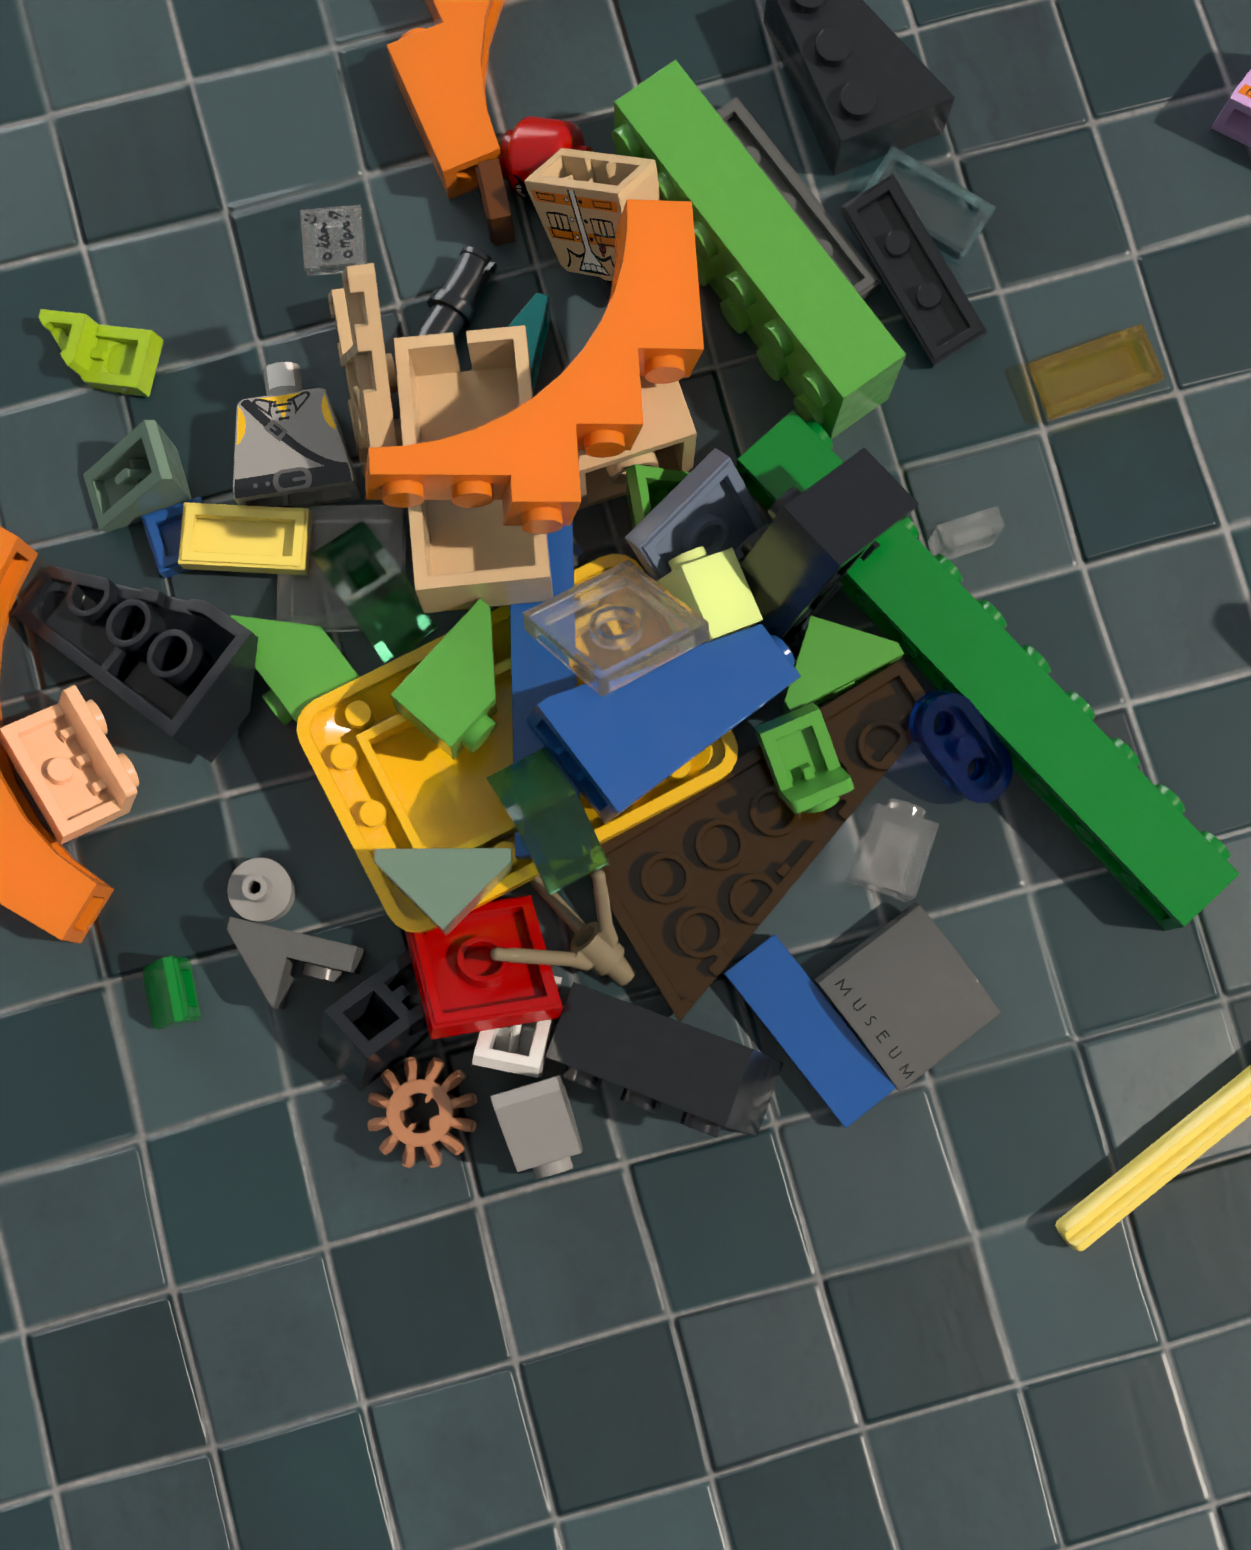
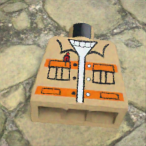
M561 148L525 179L524 182L560 265L568 272L600 277L605 296L609 300L615 266V231L627 199L660 200L656 162L654 159Z

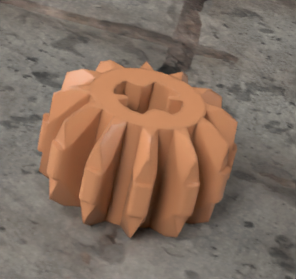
M416 1057L406 1058L404 1060V1070L407 1082L397 1072L387 1069L381 1074V1078L394 1093L392 1095L382 1092H372L369 1094L368 1102L376 1107L387 1108L386 1116L369 1120L367 1122L369 1131H379L389 1126L393 1134L381 1143L379 1150L384 1155H387L394 1151L401 1142L406 1144L402 1155V1165L404 1167L411 1168L415 1165L421 1147L424 1149L428 1165L431 1168L440 1166L442 1164V1153L439 1141L449 1152L459 1155L465 1150V1146L462 1140L452 1131L453 1128L465 1132H474L477 1129L478 1121L472 1117L459 1115V1108L470 1107L478 1103V1096L476 1093H467L456 1098L453 1090L460 1086L467 1077L463 1070L453 1072L444 1083L440 1081L444 1069L443 1058L433 1057L431 1059L425 1078H423L418 1059ZM418 1093L427 1094L425 1103L436 1101L439 1107V1115L429 1120L430 1130L420 1129L422 1122L419 1120L411 1123L408 1117V1109L417 1105L416 1094Z

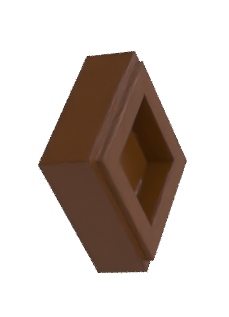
M499 158L478 162V167L475 169L491 243L494 242L495 246L515 242L512 214Z

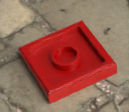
M531 895L490 901L472 910L447 936L438 928L425 933L405 931L431 1040L560 1018L563 1006L551 965L495 961L490 955L491 950L496 947L546 950Z

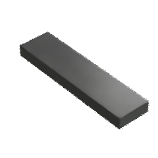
M735 97L716 110L862 299L865 300L877 292L882 281L740 100Z

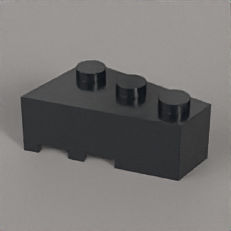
M766 0L763 22L833 176L943 133L955 97L863 0Z
M865 447L803 493L796 486L786 491L767 511V515L772 520V523H766L760 527L741 547L740 550L745 554L746 558H740L738 562L763 620L750 627L762 624L770 635H775L783 640L784 643H787L808 623L810 617L814 616L843 586L840 581L859 558L865 561L880 546L876 539L900 520L905 519L919 505Z

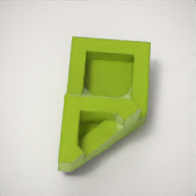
M40 309L38 318L42 325L51 332L62 350L60 355L66 365L78 373L86 384L96 389L150 397L164 342L153 330L101 325L96 323L87 314Z

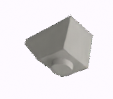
M562 1074L490 1096L517 1172L533 1168L535 1179H540L573 1168L570 1156L582 1153L583 1147Z

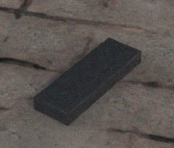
M894 174L840 207V214L877 276L882 281L881 283L932 368L986 336V328Z

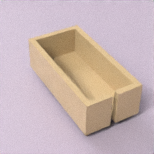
M525 325L466 331L473 371L461 372L453 332L394 338L403 446L440 440L476 429L508 414L533 398ZM424 500L420 505L408 507L415 591L424 613L471 609L480 598L490 607L554 600L547 534L528 533L522 530V526H503L502 500H493L491 504L478 508L459 507L454 505L452 500Z

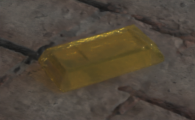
M1142 323L1027 365L1050 421L1165 380L1163 371Z

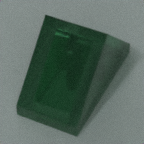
M545 747L487 777L489 785L549 895L608 864L605 853L576 791Z

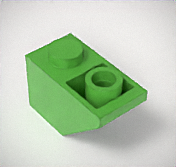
M236 615L230 616L258 637L255 671L260 673L271 688L262 697L284 726L293 720L297 722L304 707L314 699L359 678V675L321 626Z

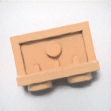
M75 685L62 690L59 703L0 728V743L60 845L128 814L136 798L137 787L139 786L138 775L130 759L124 753L116 754L105 736L108 729L101 710L93 700L85 702Z

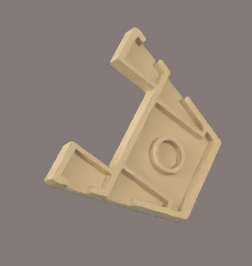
M374 263L346 266L342 272L344 288L333 289L328 294L331 318H336L339 337L337 349L341 368L345 367L350 395L348 406L362 477H365L369 447L403 446L401 418L393 419L391 393L397 392V377L392 354H385Z

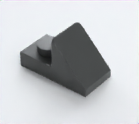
M234 917L229 918L227 926L228 933L273 1009L285 1010L298 960L305 961L302 971L303 975L340 983L343 971L360 974L366 953V950L363 948Z

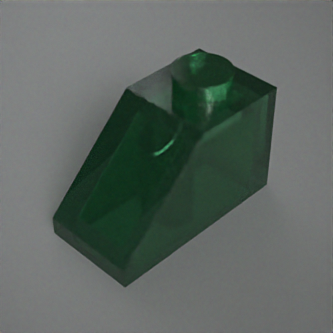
M363 520L311 553L316 564L384 663L397 654L411 651L422 641L423 637L438 628L430 614L423 612L418 596L401 568Z

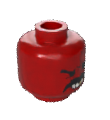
M528 116L521 119L515 125L514 130L510 129L505 133L500 147L501 157L499 162L503 178L509 181L512 190L519 197L531 199L524 180L561 148L593 152V149L590 146H586L583 132L576 123Z

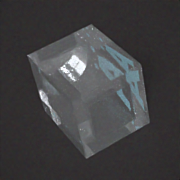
M889 799L887 806L877 803L868 812L846 882L903 902L916 898L939 824L923 819L926 810L915 804L898 799Z

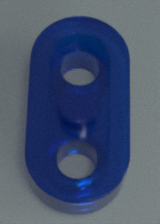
M944 690L931 691L922 696L912 709L909 719V730L914 743L955 795L976 803H988L999 798L1010 784L1013 774L1012 759L1005 746L974 704L963 695ZM940 712L942 723L939 729L934 732V720ZM975 758V771L971 776H968V765Z

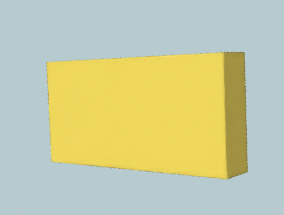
M184 502L178 564L183 569L308 575L313 514L310 509Z

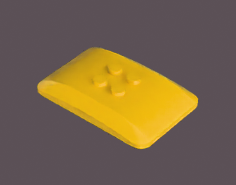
M609 554L602 556L574 570L577 687L678 652L651 589L650 580L637 561L626 555ZM503 605L491 611L497 713L492 719L497 723V726L488 739L473 753L464 748L453 760L397 711L391 698L394 690L446 634L314 699L304 707L298 717L296 728L298 739L387 915L397 927L406 932L425 933L437 927L379 870L374 862L375 849L511 848L512 871L474 909L574 859L515 858L510 605ZM732 730L606 825L580 792L582 854L675 806L726 777L733 769L738 756V745Z

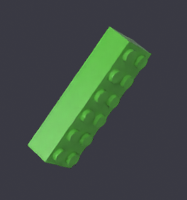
M674 60L615 100L614 130L611 133L615 144V155L654 159L657 166L660 200L692 202L699 284L703 287L710 284L722 300L720 307L730 326L739 334L746 331L759 348L757 350V357L767 374L773 380L779 381L783 379L796 396L793 402L804 422H807L809 419L815 421L833 439L888 400L905 359V352L677 60Z

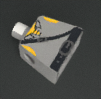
M278 362L266 366L263 369L266 396L243 399L237 404L233 474L234 500L238 505L307 508L362 499L361 488L346 442L326 390L322 388L303 390L301 369L296 363Z

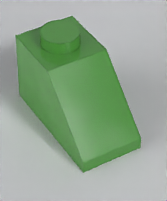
M481 598L391 694L396 710L453 760L464 748L471 753L476 751L497 726V723L492 719L497 713L491 609Z

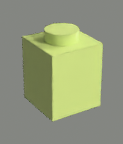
M702 546L678 555L668 561L672 572L650 585L678 652L742 631L763 620L733 548L707 556L705 548Z

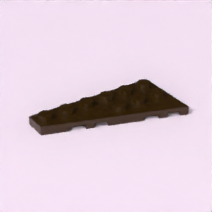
M903 658L820 708L840 766L850 775L854 785V789L839 796V801L831 808L817 813H794L778 795L761 746L759 745L738 758L731 772L721 781L583 853L581 858H579L592 881V873L595 870L600 869L604 871L611 912L678 1021L684 1018L937 712Z

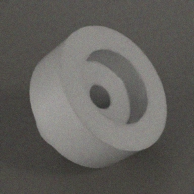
M253 858L243 862L234 870L229 879L227 891L231 906L240 916L258 923H270L282 918L291 909L296 896V885L293 876L283 865L268 858ZM261 885L260 891L256 893V887Z

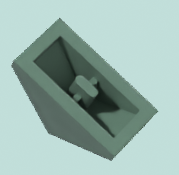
M143 420L83 474L100 531H112L141 522V516L192 499L178 450L156 420Z
M511 848L375 849L374 862L379 870L447 936L512 871Z

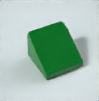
M167 956L144 967L143 979L154 1029L161 1030L200 1021L201 1012L191 961L188 958Z

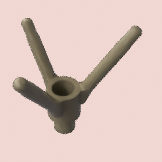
M600 869L592 873L598 922H590L588 924L584 923L542 876L528 882L574 932L575 936L570 944L571 952L496 947L490 953L491 958L495 961L570 966L584 971L591 969L597 976L607 975L618 987L628 984L636 973V968L623 956L624 947L618 942V936L612 922L604 871Z

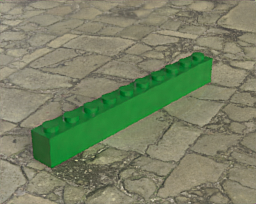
M792 410L737 459L736 469L750 495L767 512L790 488L796 486L803 493L844 462L831 450L833 442L826 431L813 420L809 419L807 422H804ZM908 516L900 520L876 539L880 546L868 559L863 561L859 558L840 581L843 584L840 590L887 639L899 643L904 652L903 656L1165 931L1185 927L1240 875L1228 862L1231 855L1226 846L1208 831L1202 830L1199 832L1183 815L1185 806L1178 796L1162 784L1154 785L1138 768L1140 760L1136 753L1117 737L1110 739L1093 722L1095 713L1090 705L1073 691L1069 690L1065 693L1048 675L1051 669L1044 657L1029 645L1021 647L1004 629L1007 623L1002 614L990 602L984 599L977 601L960 584L963 581V577L948 558L942 554L933 556L917 539L919 531Z

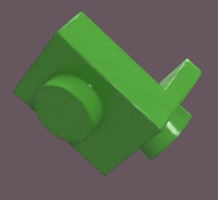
M814 703L754 727L778 795L794 813H817L834 806L839 801V796L854 789L850 775L840 766L821 710Z

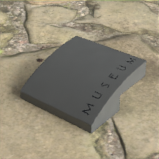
M916 902L814 979L839 1016L859 1038L866 1050L899 1092L1001 1014L994 1001L956 949L924 909Z

